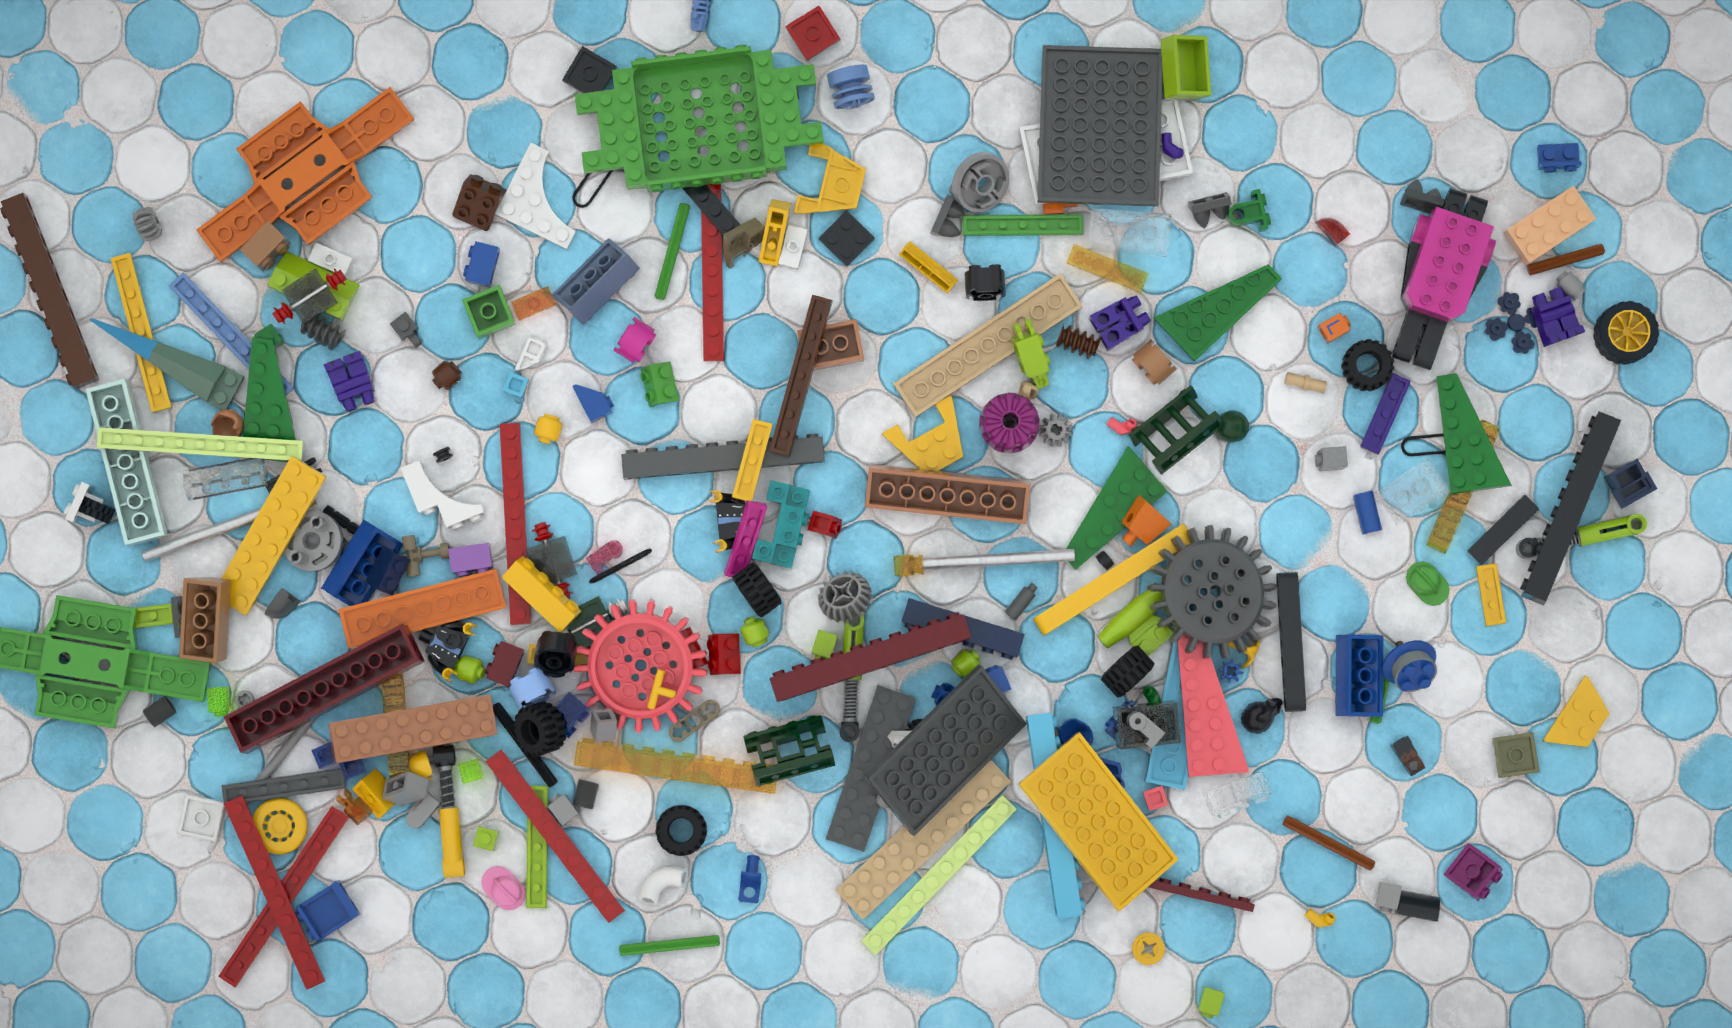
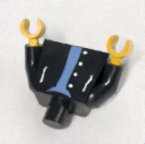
M711 490L709 493H714L715 498L708 499V501L717 502L719 540L714 541L713 544L717 543L720 546V549L715 551V553L732 549L746 502L732 498L733 494Z
M453 621L442 624L441 627L437 626L434 633L425 629L422 630L418 640L428 644L425 651L428 654L427 659L433 669L442 675L445 680L452 682L450 675L452 673L457 675V672L454 671V666L461 657L470 635L475 636V634L471 633L472 627H477L476 624ZM455 631L461 636L462 642L458 648L449 649L444 646L443 636L446 632ZM454 634L449 635L450 638L447 639V644L451 643L450 646H454V642L458 641L457 636L453 637Z

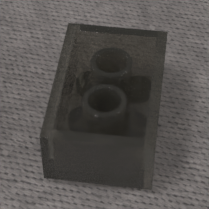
M1170 700L1113 707L1117 748L1148 747L1143 743L1146 737L1127 724V716L1134 711L1144 714L1165 732L1155 746L1181 743L1177 702Z

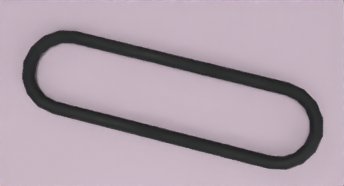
M610 170L608 172V174L605 176V178L603 179L599 187L596 189L590 200L586 204L580 205L576 202L575 196L584 184V182L586 181V179L591 174L587 173L584 179L577 187V189L575 190V192L573 193L572 200L574 204L580 208L587 207L593 201V199L595 198L599 190L602 188V186L604 185L610 174L613 172V170Z
M1442 433L1406 437L1401 443V449L1403 453L1407 456L1444 454L1446 453L1445 450L1421 453H1408L1404 449V444L1407 440L1442 437L1444 436V434Z
M646 549L591 578L589 583H595L650 554L652 549Z

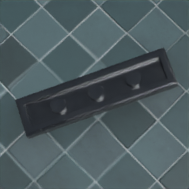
M1524 495L1467 552L1480 565H1483L1539 508Z

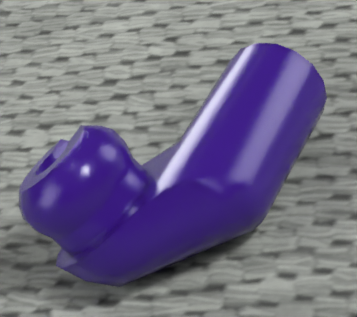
M1162 133L1163 152L1173 159L1182 158L1184 151L1172 143V133Z

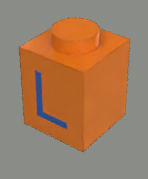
M1339 313L1317 327L1328 344L1348 333L1351 324L1345 315L1342 316Z

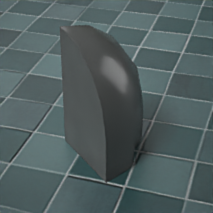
M281 588L266 609L265 615L270 618L281 619L293 612L300 601Z

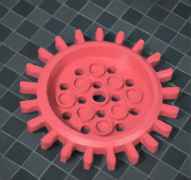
M635 599L629 601L630 614L622 616L616 603L611 605V612L615 620L610 623L598 613L594 618L602 627L599 634L594 633L588 628H585L582 632L585 637L593 641L591 648L577 646V653L587 655L588 662L587 664H577L573 669L575 672H588L589 680L578 684L577 689L585 690L592 687L596 694L589 698L586 706L591 707L596 702L601 701L606 706V709H612V711L620 714L617 721V729L620 730L625 725L626 717L635 718L636 733H641L643 719L646 718L652 719L653 727L656 731L660 730L661 722L659 715L665 712L674 724L678 722L679 718L674 712L673 707L679 703L684 709L690 711L693 705L683 696L687 691L697 695H701L703 691L701 687L691 683L692 676L703 677L708 672V670L703 668H694L693 659H702L707 655L706 651L692 652L689 645L691 642L697 641L701 636L700 633H692L690 636L685 637L680 630L687 625L689 619L684 617L677 625L668 621L673 613V607L670 605L665 609L662 617L654 615L655 600L652 599L647 604L646 613L637 612V602ZM638 629H642L644 631L643 636H639L637 634ZM619 636L625 637L624 643L618 641ZM663 642H669L670 648H664ZM645 648H649L651 650L650 655H646L644 653ZM626 655L632 656L631 662L625 660ZM642 659L646 662L647 667L645 670H638L636 668L637 660ZM608 661L612 662L613 668H608L606 663ZM670 661H676L677 666L671 667ZM652 667L665 671L661 686L676 691L674 699L659 695L654 710L647 707L656 674L651 672ZM638 674L639 680H633L632 675ZM613 681H619L620 686L615 687L613 685ZM639 693H645L646 699H640Z

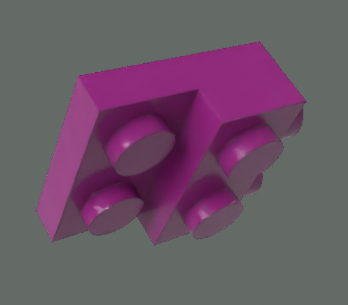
M1468 843L1446 870L1444 876L1476 901H1479L1480 899L1484 900L1489 895L1490 889L1488 888L1493 882L1496 884L1503 876L1501 873L1503 869Z

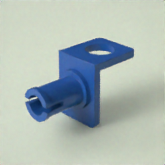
M747 856L746 872L741 871L738 898L740 902H759L761 873H758L759 856ZM747 887H752L755 890V895L751 898L744 895V890Z

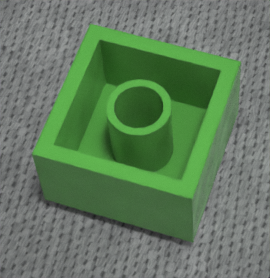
M500 285L462 299L478 339L516 325Z

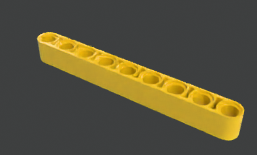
M1183 523L1033 618L1042 635L1048 634L1146 572L1152 566L1165 560L1158 554L1160 550L1165 548L1171 554L1176 553L1178 550L1171 542L1173 537L1178 535L1185 546L1190 544L1186 525Z

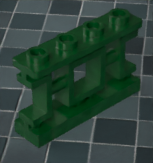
M822 715L809 716L800 721H790L778 727L771 726L767 730L753 731L743 736L747 753L758 751L761 763L751 765L757 787L835 766L830 744L820 747L817 735L826 733ZM811 731L813 738L801 741L800 734ZM797 741L800 753L780 757L778 745ZM772 742L774 749L762 752L760 745ZM815 746L817 754L805 756L804 749ZM776 757L778 764L766 767L765 759Z

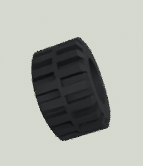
M1366 339L1365 341H1358L1346 351L1342 359L1343 363L1341 364L1343 377H1346V382L1352 384L1354 389L1373 391L1382 387L1391 378L1394 371V358L1391 357L1392 352L1386 349L1387 346L1385 344H1380L1378 340L1371 341V339ZM1370 354L1377 359L1379 371L1376 375L1366 377L1358 371L1356 362L1361 355Z
M752 562L733 576L734 583L755 613L761 618L782 604L781 598L757 564Z
M1137 645L1119 658L1102 675L1101 681L1117 698L1122 697L1152 670L1155 663Z
M539 702L524 707L515 716L514 734H516V740L520 743V747L525 749V753L533 757L542 756L560 749L564 745L563 741L566 740L565 733H567V728H565V720H563L561 712H558V708L556 706L553 707L552 703Z
M676 805L668 808L660 815L656 823L655 834L658 843L668 853L675 856H686L701 848L707 836V825L704 817L696 809L686 805ZM679 818L687 819L693 826L692 837L683 843L674 841L669 833L671 823Z

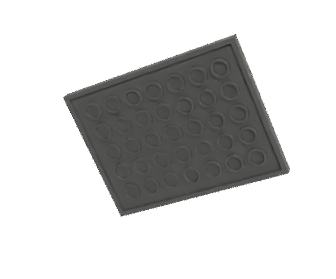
M1043 45L1037 203L1159 206L1162 105L1161 49Z

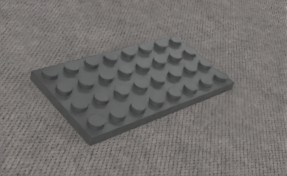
M977 665L865 776V779L907 831L915 836L1027 723L985 669Z

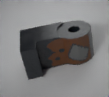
M1404 736L1390 745L1411 777L1425 769L1408 736Z

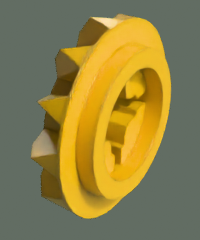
M1146 932L1138 935L1134 940L1132 952L1135 959L1141 964L1153 965L1162 959L1165 946L1158 935ZM1143 941L1148 945L1156 943L1152 948L1154 956L1148 952L1141 955L1145 949Z

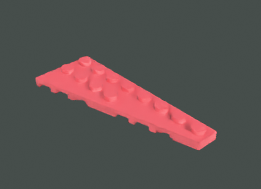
M1182 635L1177 641L1188 777L1249 772L1211 657L1208 659L1203 658L1204 645L1198 642L1193 652L1186 653L1185 648L1189 638Z

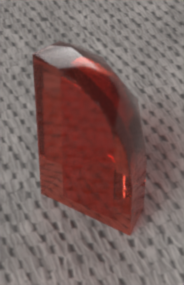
M1321 218L1315 222L1335 247L1350 235V232L1336 219Z

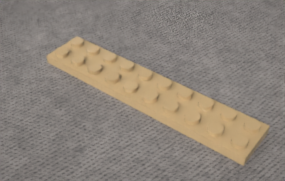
M1060 273L893 383V385L916 418L942 399L1013 354L1015 351L1011 338L1016 337L1013 327L1014 323L1018 322L1022 334L1028 332L1025 326V319L1030 318L1034 331L1041 335L1081 309L1083 305Z
M990 760L915 836L911 835L903 826L835 891L863 920L1011 781Z

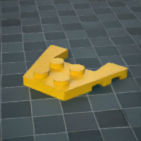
M823 143L810 145L808 156L828 160L819 199L798 195L794 214L857 209L866 169Z
M951 395L935 404L944 423L908 442L898 424L882 433L887 440L919 469L940 471L963 458Z

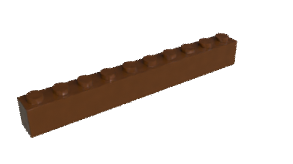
M20 193L1 201L2 207L0 211L3 218L8 219L10 226H7L11 237H15L17 242L14 245L16 252L19 256L22 255L24 263H22V267L26 275L29 274L32 280L29 282L33 293H37L39 300H36L40 311L45 313L44 323L47 329L52 331L53 337H51V341L55 349H59L61 355L58 358L62 367L67 369L66 379L69 385L79 389L99 381L100 379L28 196L25 193Z

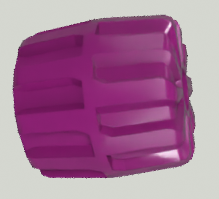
M1009 392L997 395L989 400L981 412L979 421L981 435L985 442L998 452L1010 454L1021 452L1029 447L1036 439L1040 425L1038 411L1033 403L1026 397ZM1011 420L1014 423V428L1005 427L1004 421Z

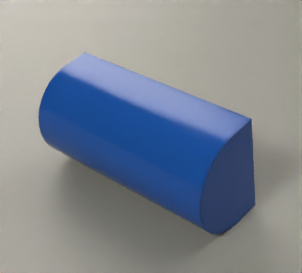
M1373 491L1353 495L1362 535L1381 531L1382 526Z

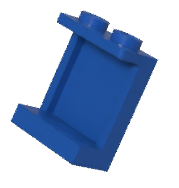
M340 880L335 881L315 896L296 906L298 911L295 912L301 922L305 921L308 926L306 931L311 939H316L317 941L322 940L361 915Z

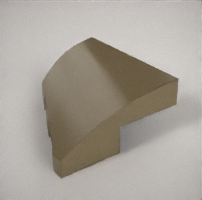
M756 218L724 234L723 251L726 266L729 269L735 266L733 264L734 259L740 254L745 257L752 248L762 242L765 227Z

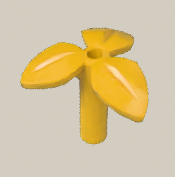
M1260 640L1255 642L1254 646L1249 647L1245 645L1247 650L1242 653L1247 654L1248 659L1240 666L1241 668L1248 667L1254 661L1260 648ZM1233 641L1228 642L1229 647L1236 649Z

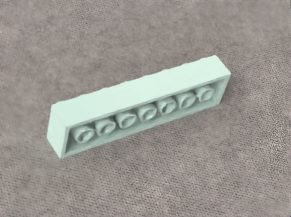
M121 379L86 389L97 437L98 427L141 430L128 380ZM100 448L124 544L130 547L168 537L147 451Z

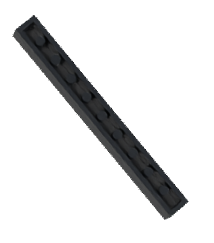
M1598 411L1596 417L1592 415L1587 426L1591 428L1589 434H1584L1580 445H1583L1581 453L1577 451L1573 463L1576 464L1574 470L1570 469L1565 481H1568L1566 489L1562 487L1558 499L1561 500L1559 506H1554L1550 515L1553 518L1551 525L1547 523L1542 534L1546 536L1543 543L1539 542L1535 551L1538 554L1536 561H1531L1527 570L1531 572L1528 579L1524 578L1520 589L1523 590L1521 597L1543 606L1546 603L1621 422L1620 419Z

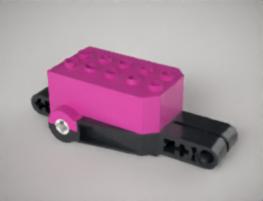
M1449 188L1442 208L1436 207L1428 217L1419 214L1408 244L1400 299L1406 309V314L1392 353V358L1409 363L1415 347H1417L1413 365L1427 370L1432 368L1447 323L1465 313L1468 302L1489 265L1496 245V240L1490 238L1494 226L1482 222L1488 200L1470 195L1464 213H1462L1467 193L1453 188ZM1422 326H1425L1420 342L1417 343Z

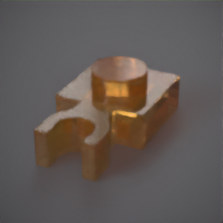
M348 789L344 792L347 799L342 798L341 795L337 796L336 800L341 805L346 806L344 813L357 826L373 813V810L360 796L355 800Z

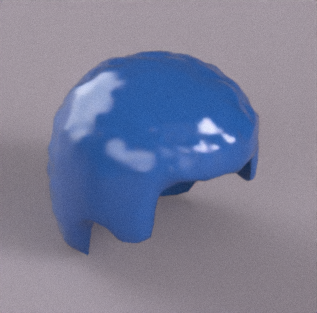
M1073 718L1062 724L1058 736L1063 745L1076 733L1080 732L1091 746L1094 739L1092 730L1086 723Z

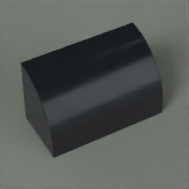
M1401 890L1398 909L1395 911V914L1438 922L1440 897Z

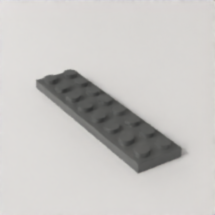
M877 685L826 836L827 840L862 852L865 851L879 809L876 802L878 793L865 779V776L894 749L887 736L891 731H905L916 698Z

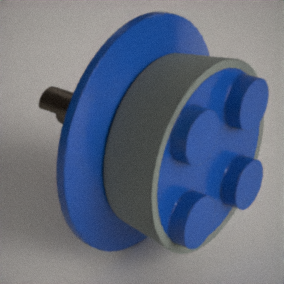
M1421 640L1405 643L1397 641L1395 643L1396 648L1386 656L1383 662L1382 672L1384 677L1405 692H1415L1428 688L1437 674L1435 649L1428 642Z

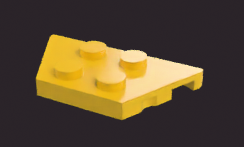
M1584 675L1542 741L1581 747L1589 746L1610 713L1588 676Z

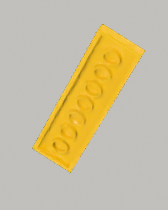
M294 456L290 457L221 578L231 580L230 606L245 616L251 611L327 476Z

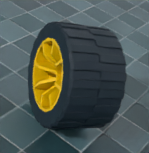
M1623 301L1616 305L1614 304L1598 317L1593 329V339L1599 353L1608 361L1623 365L1635 363L1646 357L1654 349L1658 342L1659 324L1654 313L1648 307L1634 301Z

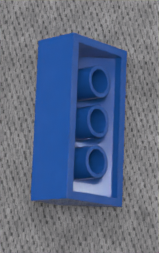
M363 519L321 589L349 606L368 602L375 588L365 581L382 546L399 552L403 543Z
M1336 635V716L1383 717L1382 635Z

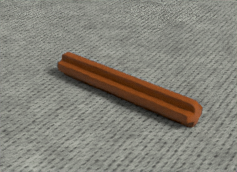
M1598 244L1527 265V272L1529 275H1534L1600 256L1605 253L1603 244Z

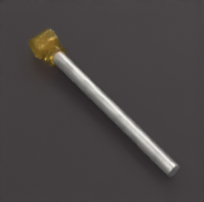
M314 499V501H313V503L311 504L310 507H313V506L317 505V502H316L315 499ZM261 508L142 551L145 562L252 524Z
M1074 549L938 558H923V555H918V557L898 555L893 556L894 576H913L915 573L924 575V570L1075 561Z

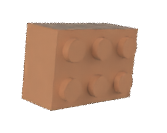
M856 319L826 325L814 371L864 361ZM797 330V335H798V340H799V341H800V337H801L802 330Z

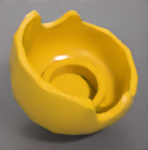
M422 750L413 754L410 758L409 770L411 773L427 778L430 781L432 780V777L429 778L432 775L431 766L426 751Z

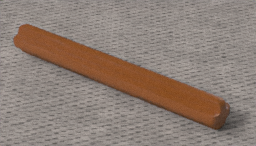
M1290 816L1285 817L1283 825L1367 870L1373 869L1375 865L1374 860Z

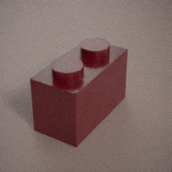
M501 641L500 644L496 643L492 653L495 656L492 663H488L485 674H487L486 679L510 687V681L515 678L525 650Z

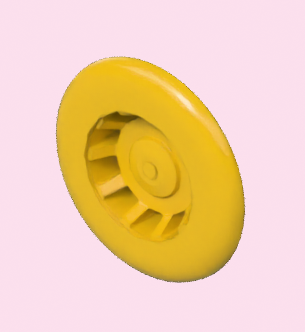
M286 798L267 800L253 814V819L268 853L277 855L290 853L297 849L306 837L308 828L306 815L302 808L292 800ZM281 810L286 811V814H281ZM269 815L271 818L269 819V821H266V818ZM269 832L271 837L269 838L266 833Z

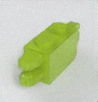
M1030 318L1025 319V326L1028 332L1022 334L1018 322L1014 323L1013 327L1016 337L1011 338L1021 372L1030 377L1034 385L1040 389L1049 385L1047 372L1050 371L1048 367L1050 359L1047 353L1043 351L1044 341L1042 336L1034 331Z

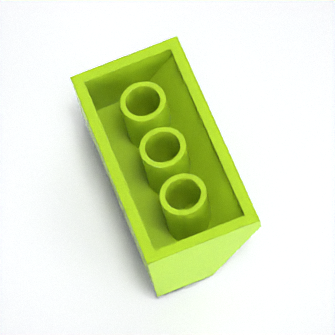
M286 252L275 267L267 286L299 301L328 282L326 280V273L330 275L334 273ZM347 279L344 281L346 285H338V291L329 286L305 301L304 304L343 321L360 285Z

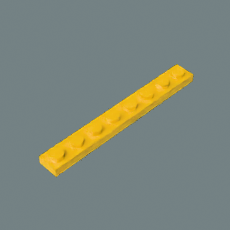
M131 253L111 258L130 332L154 340ZM136 353L151 412L155 413L172 408L163 371Z

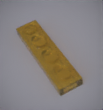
M1075 244L1066 263L1139 293L1142 292L1148 277L1146 272Z

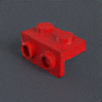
M739 633L708 635V669L710 670V675L741 674Z

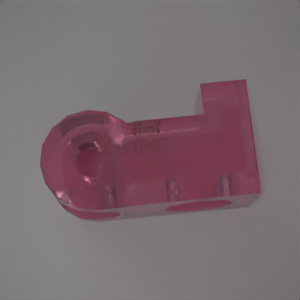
M609 541L589 555L586 560L598 575L604 572L603 565L612 559L621 557L623 547L619 541Z

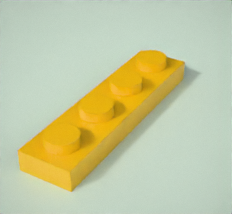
M756 419L752 420L732 498L743 501L753 500L773 424Z

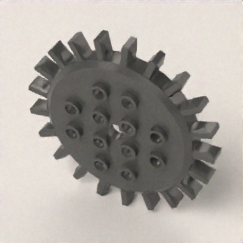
M1213 525L1205 527V540H1199L1195 528L1187 530L1190 545L1185 546L1177 535L1171 539V542L1178 550L1175 555L1165 548L1158 552L1168 562L1166 568L1154 565L1150 569L1154 574L1162 576L1161 584L1154 583L1147 586V590L1161 592L1162 601L1154 602L1149 607L1150 610H1158L1160 608L1165 610L1167 617L1158 622V628L1166 627L1172 623L1177 629L1169 639L1171 643L1178 641L1182 635L1189 638L1185 648V652L1188 654L1194 651L1197 642L1204 645V659L1211 657L1212 645H1218L1221 658L1224 659L1230 657L1228 642L1233 641L1237 651L1242 653L1247 650L1241 638L1243 635L1246 634L1254 643L1261 639L1260 635L1252 628L1255 623L1265 628L1271 625L1272 622L1260 614L1262 608L1272 610L1277 607L1276 603L1264 600V591L1270 592L1276 589L1277 584H1263L1261 575L1267 574L1272 570V567L1267 565L1260 569L1257 568L1254 560L1263 552L1261 549L1254 550L1249 555L1243 551L1248 541L1247 536L1241 537L1236 545L1229 543L1231 528L1223 529L1221 540L1214 539ZM1223 557L1227 559V564L1222 562ZM1196 561L1200 562V567L1196 566ZM1238 570L1242 571V577L1238 575ZM1212 573L1216 575V580L1211 578ZM1185 576L1189 578V583L1185 582ZM1211 586L1218 588L1219 595L1217 597L1210 593ZM1227 586L1232 588L1231 593L1227 591ZM1201 589L1205 591L1204 596L1200 593ZM1243 598L1247 600V605L1243 604ZM1217 601L1221 604L1220 608L1216 607ZM1189 605H1193V606H1194V611H1193V612L1190 611ZM1232 614L1236 615V621L1231 618ZM1205 617L1209 618V624L1205 622Z

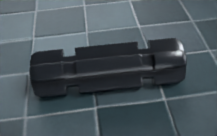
M329 505L324 508L323 513L330 515L339 526L344 529L346 528L351 534H355L359 525L350 522L349 518L335 511Z

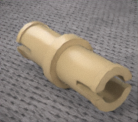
M1287 372L1284 382L1285 385L1296 386L1304 391L1308 389L1324 394L1327 386V381L1310 378V375L1301 376Z

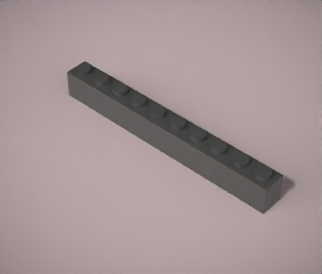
M807 434V438L798 439V435H796L790 456L769 451L773 437H770L761 468L825 462L823 437H819L818 434ZM727 441L726 445L718 446V442L706 443V447L690 444L686 445L685 449H678V446H668L666 450L658 451V448H646V452L638 453L637 449L626 450V454H621L623 479L739 470L746 443L738 444V441Z

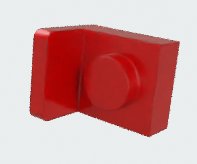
M813 511L807 530L836 539L842 529V519Z

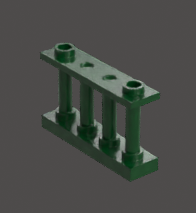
M1192 385L1182 390L1177 397L1143 424L1135 427L1128 435L1135 447L1142 443L1155 457L1152 462L1161 475L1224 426L1220 415L1216 411L1208 415L1195 401L1198 396ZM1187 405L1202 419L1195 427H1192L1179 413ZM1172 417L1187 432L1180 439H1176L1164 426ZM1156 430L1171 445L1163 452L1148 438Z

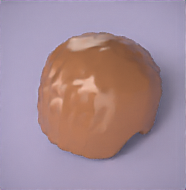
M220 410L215 414L211 422L213 427L212 433L213 435L240 437L243 432L244 421L241 415L234 410Z

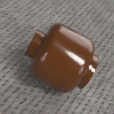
M443 361L432 371L434 377L432 382L439 389L443 387L445 390H450L461 380L460 374L462 372L453 361Z

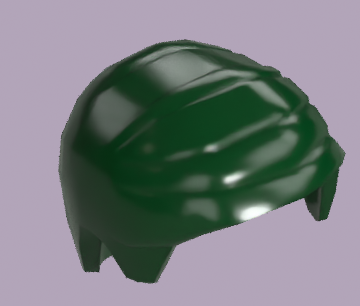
M1235 410L1220 414L1224 426L1215 432L1216 437L1224 442L1243 440L1249 431V422L1245 415Z

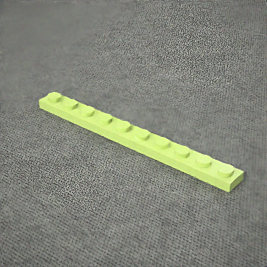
M98 427L97 448L289 460L291 456H294L302 461L303 441Z
M1002 795L861 942L876 955L1017 809Z

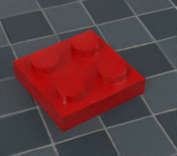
M820 6L785 26L806 61L841 40Z

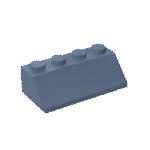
M608 238L552 295L584 325L635 275L640 267L626 252Z

